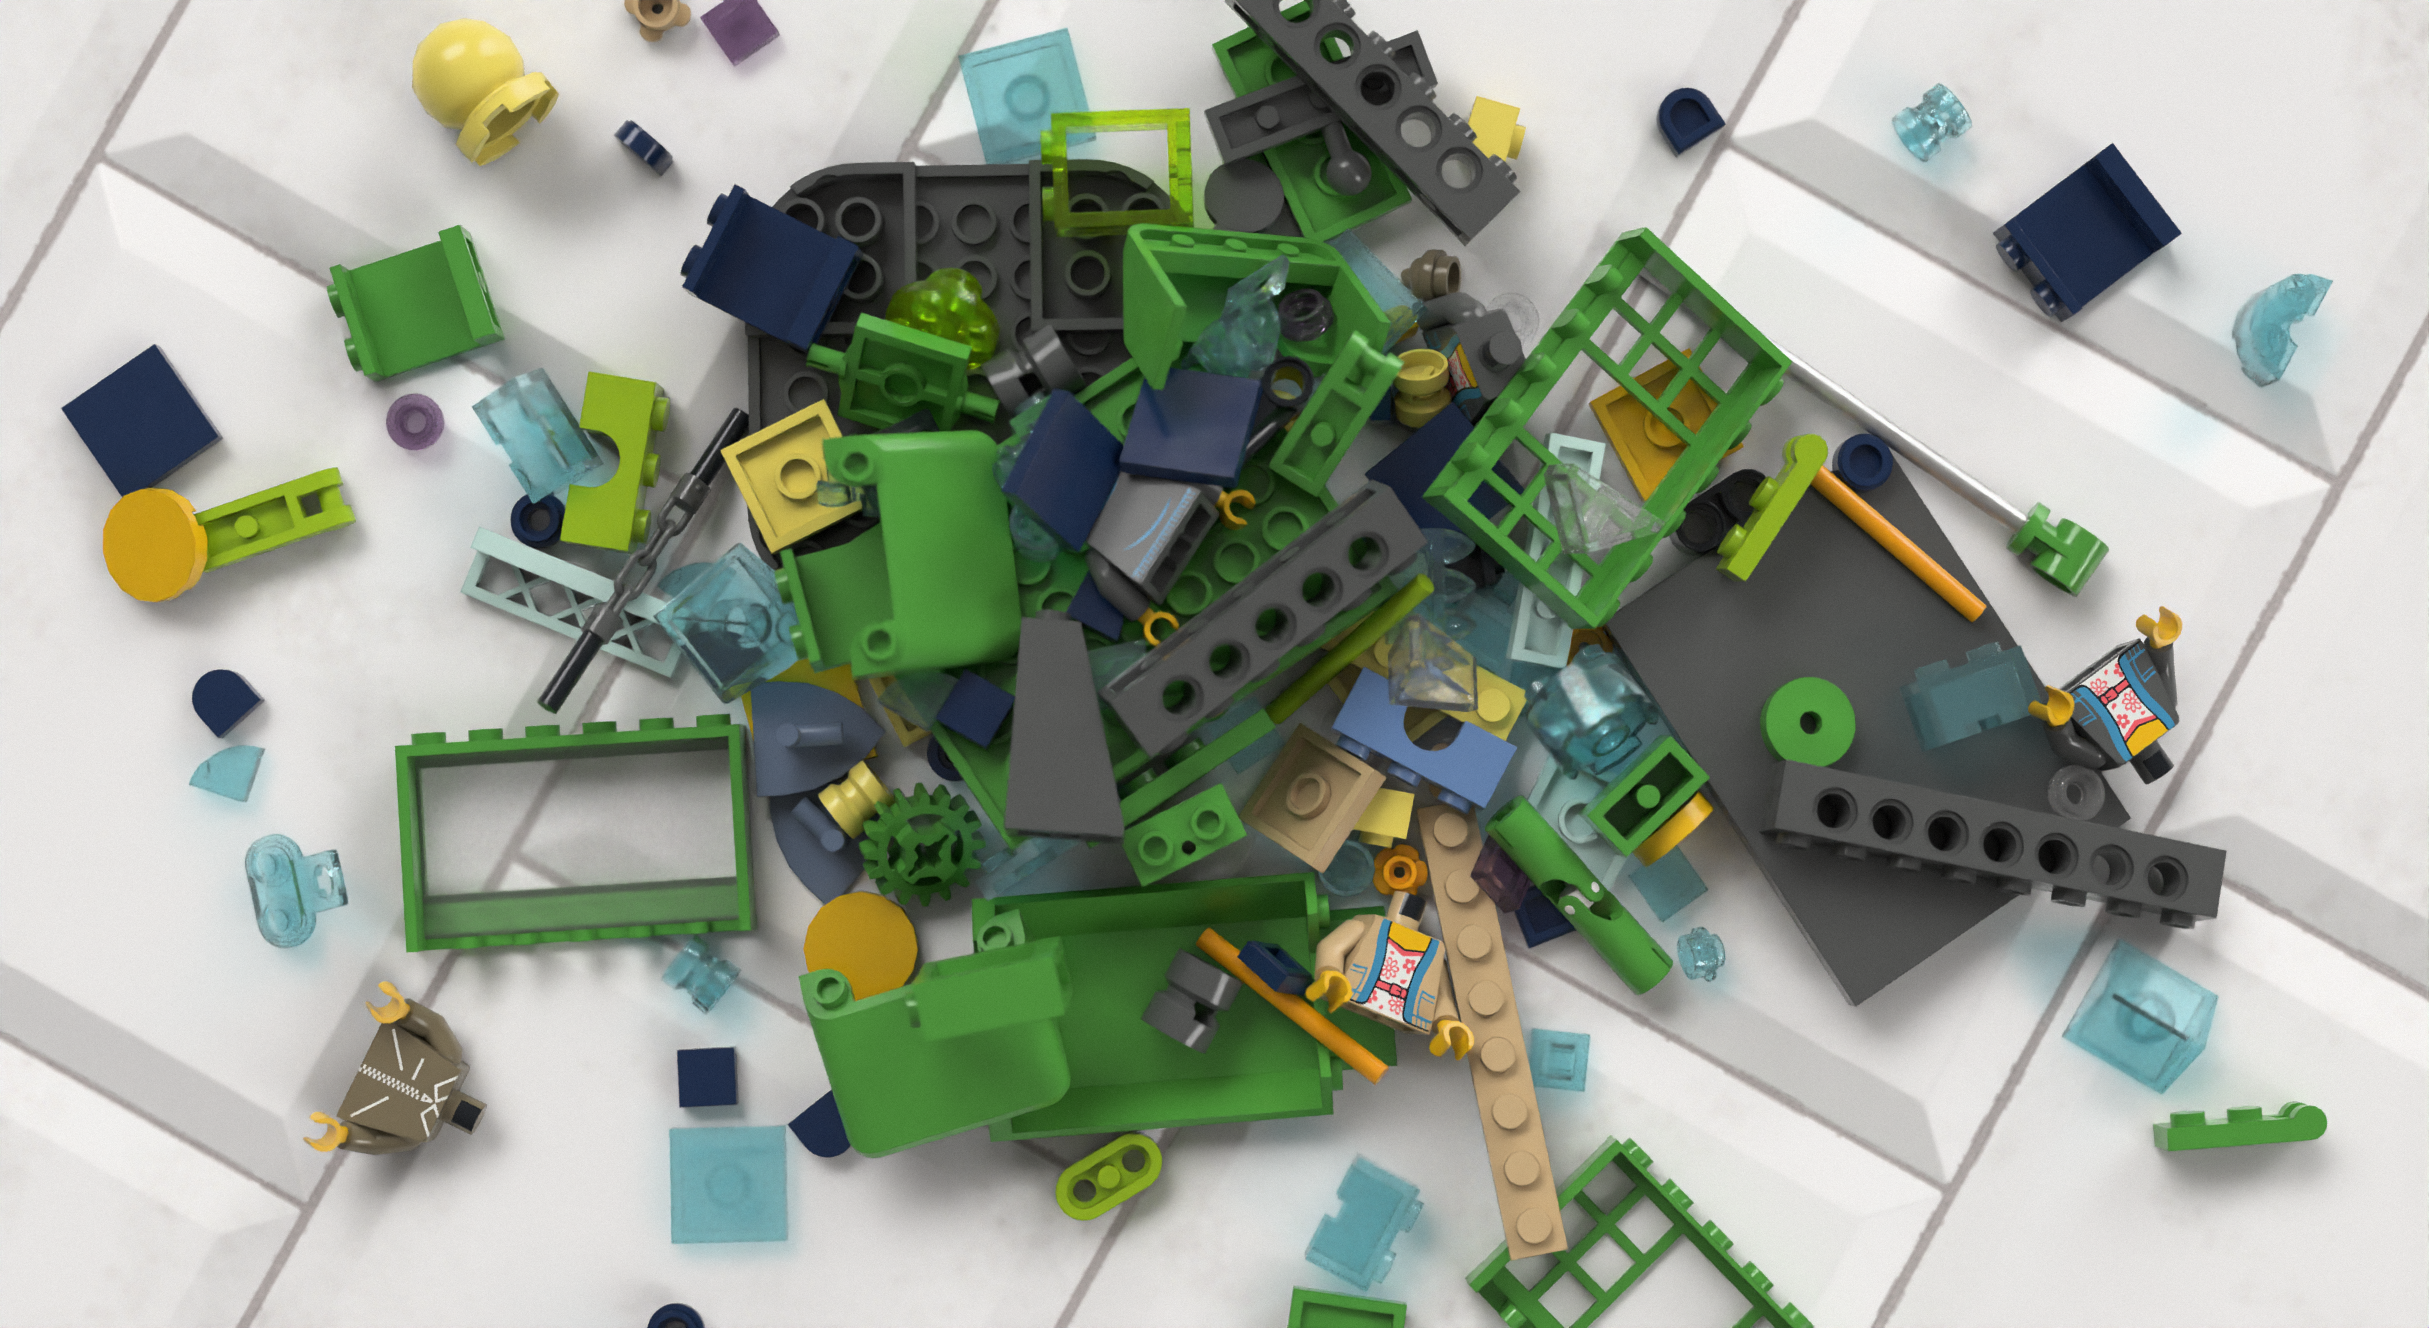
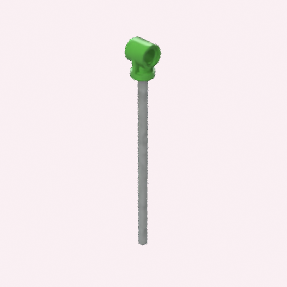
M1643 267L1639 275L1671 296L1672 293ZM1761 332L1793 361L1785 371V376L1869 434L1880 438L1888 447L2012 531L2013 535L2006 545L2007 550L2019 556L2025 549H2028L2036 555L2030 563V567L2039 576L2065 593L2074 597L2078 596L2109 552V548L2104 542L2083 527L2065 518H2062L2058 525L2054 527L2046 521L2051 510L2040 502L2028 514L2024 513Z

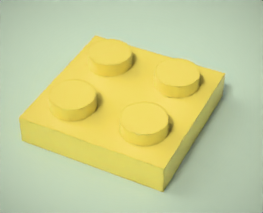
M824 399L720 450L773 555L877 504L868 486L849 487L842 485L828 472L823 459L822 439L843 437Z

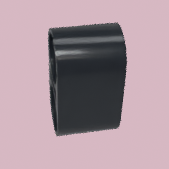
M1742 469L1731 474L1690 501L1683 509L1686 512V516L1689 513L1704 515L1710 523L1711 534L1705 543H1695L1685 535L1682 523L1669 536L1672 544L1679 551L1688 555H1699L1721 544L1725 536L1736 524L1743 528L1755 510L1744 512L1733 505L1731 500L1733 485L1736 482H1746L1751 484L1756 490L1766 476L1754 469Z

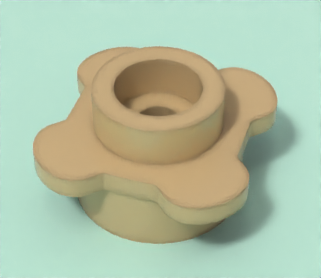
M680 0L624 1L627 12L634 14L641 25L640 35L648 42L660 41L664 32L674 26L684 27L691 19L689 6L681 3ZM661 4L663 11L660 14H655L653 12L654 5Z

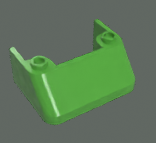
M1135 224L1128 230L1123 248L1124 344L1152 389H1164L1171 361L1179 358L1183 342L1275 348L1280 351L1283 357H1296L1307 363L1313 372L1314 378L1321 377L1328 372L1354 330L1370 339L1367 345L1382 353L1391 322L1339 251L1322 241L1304 237L1157 224ZM1356 365L1353 366L1347 375L1348 378L1364 388L1367 387L1373 378L1372 375Z

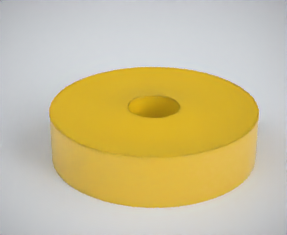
M1697 790L1632 853L1645 868L1650 866L1700 825L1713 811V805Z

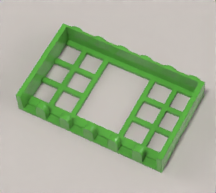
M1647 227L1622 232L1422 498L1446 516L1568 624V627L1571 629H1595L1596 627H1601L1619 609L1620 601L1618 597L1629 582L1638 580L1649 569L1653 562L1651 553L1660 540L1673 534L1683 523L1686 517V512L1683 509L1694 494L1704 491L1714 481L1719 472V468L1716 465L1725 452L1736 447L1748 435L1752 427L1749 420L1757 409L1769 403L1779 393L1784 384V380L1781 377L1793 361ZM1643 267L1672 293L1650 324L1621 298ZM1681 303L1686 305L1710 327V330L1689 358L1683 355L1660 334V331ZM1612 309L1641 334L1619 365L1590 340ZM1720 338L1748 362V365L1727 393L1698 368ZM1651 344L1680 369L1657 400L1629 375ZM1581 350L1687 445L1631 522H1628L1523 428ZM1689 379L1718 404L1696 435L1667 410ZM1514 438L1544 464L1521 496L1491 470ZM1553 474L1559 477L1583 499L1560 530L1531 506V503ZM1482 481L1512 506L1497 527L1468 502V499ZM1593 508L1621 533V536L1599 565L1570 540ZM1522 516L1551 541L1537 562L1507 537ZM1561 551L1590 575L1576 596L1547 572Z
M1610 1135L1556 1189L1560 1211L1574 1198L1598 1224L1568 1253L1565 1250L1553 1252L1552 1254L1559 1262L1532 1289L1528 1291L1505 1267L1510 1261L1506 1239L1465 1277L1468 1285L1476 1293L1479 1292L1511 1328H1564L1538 1299L1569 1271L1597 1299L1569 1327L1587 1328L1655 1260L1684 1234L1753 1305L1732 1328H1751L1762 1316L1775 1328H1814V1325L1791 1302L1782 1309L1767 1294L1774 1284L1751 1261L1742 1268L1727 1253L1734 1243L1711 1220L1704 1226H1701L1687 1212L1694 1202L1670 1178L1661 1185L1646 1170L1654 1161L1630 1137L1621 1144ZM1613 1161L1636 1186L1605 1215L1582 1189ZM1646 1195L1674 1225L1643 1254L1615 1224ZM1605 1233H1608L1635 1263L1605 1292L1579 1266L1577 1261Z

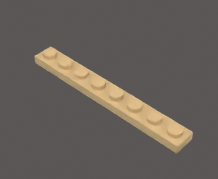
M1446 804L1417 809L1416 814L1459 1019L1461 1023L1469 1027L1474 1036V1045L1467 1052V1058L1509 1259L1513 1261L1567 1250L1568 1246L1475 807L1472 806L1468 814H1464Z

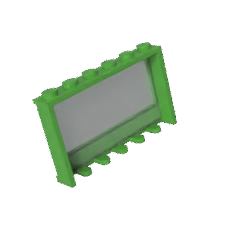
M730 714L696 716L697 727L674 728L673 718L640 719V730L617 732V721L582 723L583 734L560 735V725L525 727L526 738L503 739L502 728L468 730L469 741L446 743V732L411 734L412 745L395 746L406 953L440 949H469L502 945L515 946L565 941L579 942L597 939L642 938L660 935L756 930L757 915L755 911L745 742L746 726L741 724L731 725Z

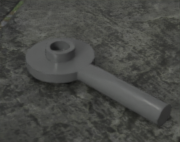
M1243 159L1225 167L1223 164L1217 167L1208 178L1204 191V206L1210 220L1215 224L1213 230L1261 234L1276 223L1284 202L1283 188L1276 174L1266 165L1250 159Z

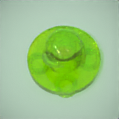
M958 268L938 269L925 281H916L904 285L893 294L885 314V320L971 346L972 351L967 370L979 367L988 361L994 354L1000 337L997 318L986 303L981 300L983 291L979 281L972 274Z

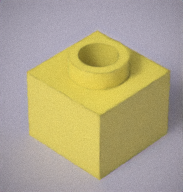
M1476 96L1468 121V125L1477 136L1473 143L1488 159L1495 154L1504 162L1507 157L1517 160L1526 131L1525 126L1516 124L1520 108Z
M1380 788L1353 828L1360 831L1358 842L1392 848L1393 837L1406 839L1415 794Z

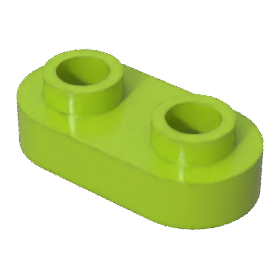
M1127 1132L1071 1164L1061 1173L1057 1181L1056 1199L1060 1208L1073 1219L1082 1221L1092 1220L1149 1187L1158 1178L1162 1167V1154L1159 1146L1150 1136L1144 1133ZM1130 1150L1140 1151L1145 1158L1143 1167L1136 1171L1127 1169L1123 1164L1124 1154ZM1087 1179L1095 1185L1096 1193L1091 1199L1082 1200L1075 1195L1074 1185L1079 1180Z

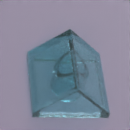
M2118 938L2063 1032L2062 1037L2159 1094H2163L2205 1049L2219 996Z

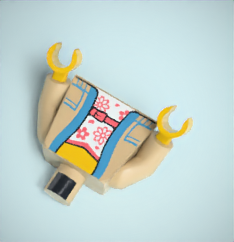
M1395 891L1386 918L1376 914L1356 915L1352 920L1343 922L1318 943L1316 948L1315 982L1306 990V997L1309 1000L1322 999L1329 1002L1327 1010L1330 1013L1341 1007L1405 1034L1429 1035L1432 1028V1031L1437 1035L1431 1040L1429 1049L1435 1056L1441 1057L1451 1045L1455 1053L1454 1058L1460 1061L1473 1047V1033L1464 1023L1459 1022L1447 961L1444 959V943L1418 931L1427 905L1426 900L1410 893Z

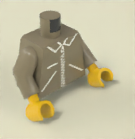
M384 981L379 983L380 989L388 996H391L392 999L384 1007H375L368 1001L365 1003L371 1015L378 1022H381V1025L336 1117L345 1121L339 1124L335 1119L323 1112H314L309 1117L314 1122L327 1124V1132L322 1138L311 1139L303 1137L308 1145L320 1152H328L336 1147L342 1150L371 1155L413 1151L421 1142L427 1143L434 1140L444 1122L472 1135L485 1114L487 1104L460 1092L470 1066L462 1061L463 1048L445 1018L409 998L403 999L391 982Z

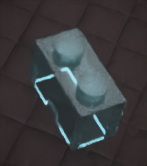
M544 368L514 377L472 406V409L495 445L501 444L513 463L509 467L533 504L561 493L569 487V484L576 483L604 464L584 431L579 428V423Z
M1996 641L1965 652L1969 662L1967 664L1950 669L1947 659L1914 670L1917 681L1899 687L1922 752L1982 732L1979 720L1985 731L2031 715L2028 712V706L2032 701L2042 704L2021 645L2002 651L1999 642Z
M1357 1153L1336 1191L1338 1198L1344 1202L1336 1218L1327 1213L1324 1214L1304 1251L1305 1260L1367 1292L1372 1280L1382 1284L1397 1255L1389 1250L1399 1230L1409 1233L1422 1210L1424 1203L1416 1199L1420 1188L1417 1184Z

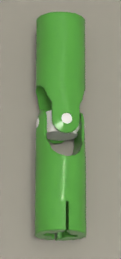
M1519 795L1507 802L1490 818L1485 826V831L1542 894L1568 919L1575 930L1635 995L1646 993L1668 974L1673 966V960L1619 900L1604 887L1579 856L1523 795Z

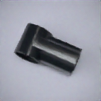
M1291 356L1277 358L1267 366L1263 376L1259 379L1261 380L1263 393L1242 467L1290 421L1296 420L1311 398L1315 382L1313 372L1307 363L1301 359ZM1288 379L1297 383L1302 393L1295 399H1282L1273 392L1271 386L1278 380Z

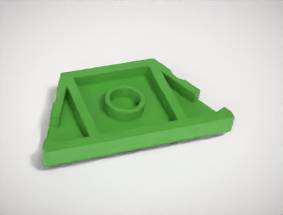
M1262 708L1207 745L1204 744L1200 736L1163 761L1169 770L1159 777L1150 768L1118 790L1117 794L1121 799L1119 803L1124 828L1276 728L1265 709ZM1085 842L1089 849L1099 844V842Z

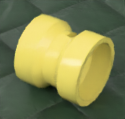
M1414 349L1397 356L1404 361V364L1393 380L1394 386L1399 390L1394 397L1395 413L1397 419L1402 424L1410 427L1421 428L1451 404L1450 392L1445 387L1449 380L1448 360L1441 352L1432 349Z
M863 759L849 769L848 778L840 785L831 784L818 794L819 799L829 813L852 839L865 831L862 827L863 822L878 813L874 806L878 801L889 807L896 803L893 794Z

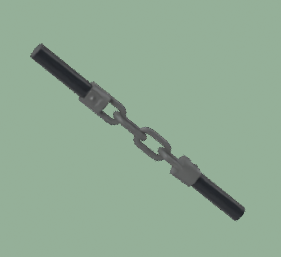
M733 408L692 471L682 476L658 514L657 529L643 549L634 551L614 580V593L605 606L597 604L581 628L582 635L537 700V703L542 708L557 714L602 645H607L615 632L620 628L623 620L619 614L628 601L635 600L641 595L657 569L656 558L670 538L679 535L685 529L710 493L709 485L725 463L720 450L738 442L749 427V415L738 408ZM674 505L685 512L677 525L672 519L666 520ZM638 560L639 565L643 567L648 566V568L633 589L631 585L623 584V581Z

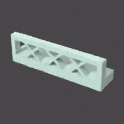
M1556 433L1545 434L1543 446L1597 493L1606 443ZM1540 461L1539 470H1540V469L1542 468V466L1544 465L1541 461ZM1553 474L1534 499L1533 507L1560 530L1583 499L1559 477ZM1594 508L1570 539L1584 553H1587ZM1529 523L1524 552L1537 562L1551 541L1534 525ZM1561 551L1547 572L1576 596L1580 591L1583 569ZM1520 581L1505 659L1533 664V667L1544 669H1566L1573 629L1568 627V624Z
M479 527L470 547L477 550V553L460 592L578 640L583 633L581 629L561 620L576 615L578 623L582 628L586 622L583 611L597 604L607 603L615 590L614 581ZM491 556L511 564L519 583L518 587L499 595L478 587ZM522 569L541 577L527 582ZM550 581L563 585L572 606L552 616L539 612L531 593V589ZM574 590L593 598L579 604ZM523 593L528 607L509 599ZM641 593L637 599L628 601L619 614L623 620L624 629L615 632L607 645L603 644L600 649L673 678L688 642L687 637L690 636L698 615ZM626 611L646 620L632 625ZM656 623L677 631L665 662L644 655L635 632ZM628 635L633 650L613 641Z

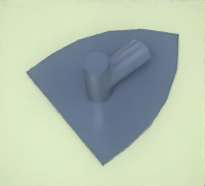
M781 681L750 683L757 797L782 796L815 790L842 777L849 769L867 757L886 732L862 707L834 691L809 683Z
M837 779L815 790L790 795L770 796V814L777 843L790 869L808 890L824 904L842 895L865 870L863 863L868 859H864L859 850V842L871 839L865 831L852 839L819 799L818 794L829 785H840L842 781ZM877 813L869 820L878 822L880 815Z

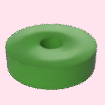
M1816 677L1798 678L1778 687L1766 700L1760 716V731L1763 742L1771 755L1779 762L1788 759L1822 767L1828 766L1839 760L1846 753L1855 734V715L1847 696L1833 683ZM1803 714L1810 715L1815 721L1816 727L1812 734L1804 732L1800 726V718Z

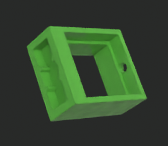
M1222 783L1125 830V843L1121 845L1142 887L1247 836V833ZM1186 841H1191L1195 844L1196 849L1191 854H1186L1182 850V844Z
M1061 936L924 963L916 979L912 982V992L906 993L905 998L912 1028L921 1027L924 1042L927 1043L1066 1015L1073 990Z

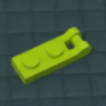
M1805 434L1794 436L1787 440L1782 449L1784 466L1775 479L1767 476L1754 492L1749 505L1755 508L1743 528L1736 524L1723 539L1717 551L1723 558L1716 567V570L1734 582L1747 581L1826 461L1828 446L1821 436Z
M338 467L321 470L193 514L198 525H204L208 538L207 562L203 572L209 573L307 538L354 524L356 519L351 505H344L339 487L343 485V481ZM317 494L323 512L308 517L302 498Z

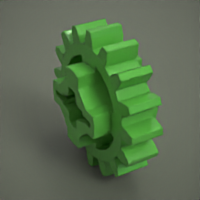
M916 783L914 794L910 797H906L897 788L893 790L896 803L889 807L879 801L874 805L880 815L878 822L865 820L862 824L867 836L871 838L859 842V850L864 859H868L863 863V867L870 880L876 879L875 883L880 893L886 896L894 890V894L901 905H906L912 894L917 895L922 907L929 906L931 894L939 892L940 896L945 901L951 899L950 885L957 883L965 888L970 885L964 874L966 868L980 869L982 866L979 857L974 852V850L986 847L985 839L980 831H977L982 826L981 821L974 810L968 811L970 806L961 794L951 799V795L945 785L939 784L933 794L928 795L923 783ZM893 836L894 844L887 850L889 840ZM957 840L955 850L952 854L951 845Z

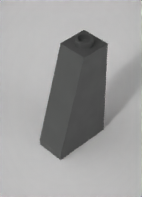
M1036 611L1035 618L1022 617L1004 829L1007 836L1124 844V822L1081 622L1070 621L1071 614L1063 611Z

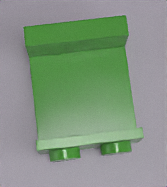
M461 225L439 231L440 241L352 270H348L341 264L329 268L334 284L327 286V293L338 318L345 316L352 337L345 339L344 343L350 363L356 372L363 370L364 376L378 382L505 340L471 234Z
M883 534L800 557H795L791 548L780 551L784 568L774 571L783 605L794 602L799 624L789 626L795 653L798 660L808 658L815 673L850 664V647L856 633L870 623L894 620Z

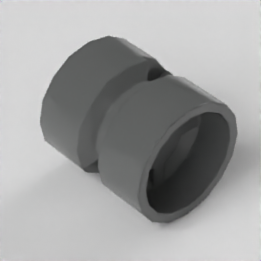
M1051 324L1025 338L1022 351L1017 353L1007 349L981 364L999 399L1018 428L1040 416L1053 389L1068 391L1074 396L1088 387ZM1033 368L1040 383L1026 388L1020 376Z
M1179 948L1164 975L1169 984L1167 989L1155 991L1141 1019L1175 1040L1205 1054L1220 1027L1216 1019L1217 1013L1229 1011L1243 982L1203 959Z

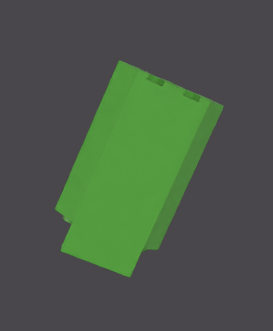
M1314 872L1154 884L1144 887L1129 886L972 899L974 953H978L977 935L982 926L996 915L1019 908L1036 941L1061 936L1073 990L1066 1015L1057 1016L1070 1071V1085L1066 1094L1058 1102L1048 1107L989 1124L990 1142L1334 1115L1332 1091L1343 1090L1342 1070H1352L1354 1068L1245 983H1243L1229 1011L1217 1013L1216 1019L1220 1027L1205 1054L1144 1022L1141 1017L1155 991L1167 989L1169 984L1164 975L1179 948L1237 978L1196 946L1199 937L1209 927L1240 951L1248 941L1278 944L1312 974L1314 979L1318 943L1343 922L1352 920L1356 915L1376 914L1385 917L1384 906L1329 910L1328 895L1316 894ZM1306 993L1303 996L1297 995L1387 1066H1397L1395 1031L1393 1028L1341 1007L1330 1013L1327 1010L1329 1002L1319 998L1311 1001L1306 997Z

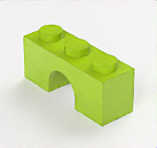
M588 371L579 428L590 434L612 438L618 447L620 462L615 475L603 485L585 487L569 484L560 541L570 545L632 554L634 551H637L638 543L646 544L651 526V510L644 509L647 487H656L661 465V455L653 453L657 431L665 432L670 413V398L663 397L664 388L658 383Z

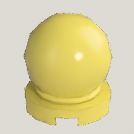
M462 18L440 23L418 44L413 58L412 89L424 110L445 128L461 130L456 146L471 163L475 160L479 166L498 159L517 146L520 142L513 136V133L521 128L532 116L540 124L555 106L559 93L542 72H532L525 75L524 60L510 36L484 21Z

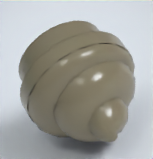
M1433 249L1426 251L1421 258L1415 259L1411 263L1410 268L1404 269L1400 276L1404 285L1412 290L1417 299L1425 302L1460 291L1461 265L1458 257L1447 256L1444 250Z

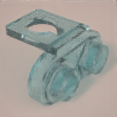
M1285 255L1279 256L1228 288L1221 317L1227 325L1226 337L1220 341V347L1227 362L1235 369L1239 370L1245 367L1253 371H1260L1274 361L1281 330V320L1271 297L1282 291L1285 286L1290 263ZM1270 278L1262 288L1259 286L1266 279Z
M281 834L261 837L249 847L245 857V869L256 920L261 935L271 945L278 948H291L303 944L314 932L316 913L348 905L347 891L339 854L336 849L303 857L301 849L295 841ZM323 866L326 868L331 881L330 895L327 894L324 888L319 889L317 877L321 876Z

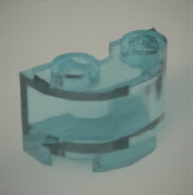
M2293 274L2253 294L2238 311L2232 330V339L2235 338L2236 352L2244 366L2241 368L2243 373L2260 388L2280 380L2298 347L2290 337L2289 328L2291 323L2297 324L2303 320L2305 315L2312 317L2316 314L2333 280L2314 274Z

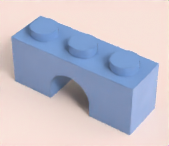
M1363 667L1330 729L1331 732L1340 736L1336 745L1364 761L1367 760L1370 753L1388 761L1390 765L1386 772L1417 788L1422 779L1441 789L1437 799L1464 814H1468L1472 806L1480 811L1485 809L1517 747L1468 721L1462 723L1454 740L1448 747L1438 751H1427L1417 747L1410 741L1404 729V715L1415 693Z

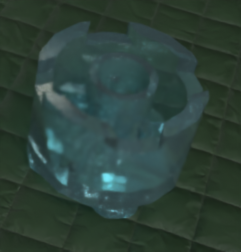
M1599 644L1584 647L1574 656L1570 665L1563 668L1553 677L1544 676L1537 679L1524 694V698L1530 704L1526 711V724L1562 773L1571 780H1576L1580 770L1590 768L1593 774L1597 776L1623 762L1643 744L1637 737V734L1646 723L1656 725L1659 720V709L1623 661L1616 654L1605 652Z

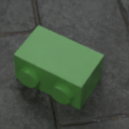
M1660 735L1578 814L1617 855L1628 857L1695 793L1710 776L1671 735Z

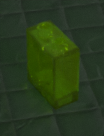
M1190 108L1051 113V130H1040L1042 165L1053 164V187H1042L1044 222L1055 221L1056 237L1127 235L1129 228L1135 224L1194 228ZM1167 130L1170 209L1070 213L1067 133Z

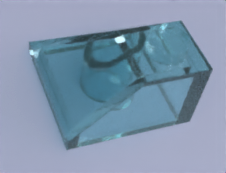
M742 543L735 544L653 616L723 704L732 702L785 671L798 660L789 626L799 624L794 602L783 605L774 574L775 570Z

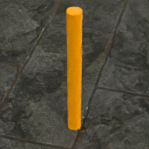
M1822 465L1810 483L1811 486L1971 623L1983 613L1987 605Z
M1207 928L1196 942L1197 947L1374 1085L1386 1074L1389 1066L1299 996L1275 992L1237 957L1241 951L1213 929Z

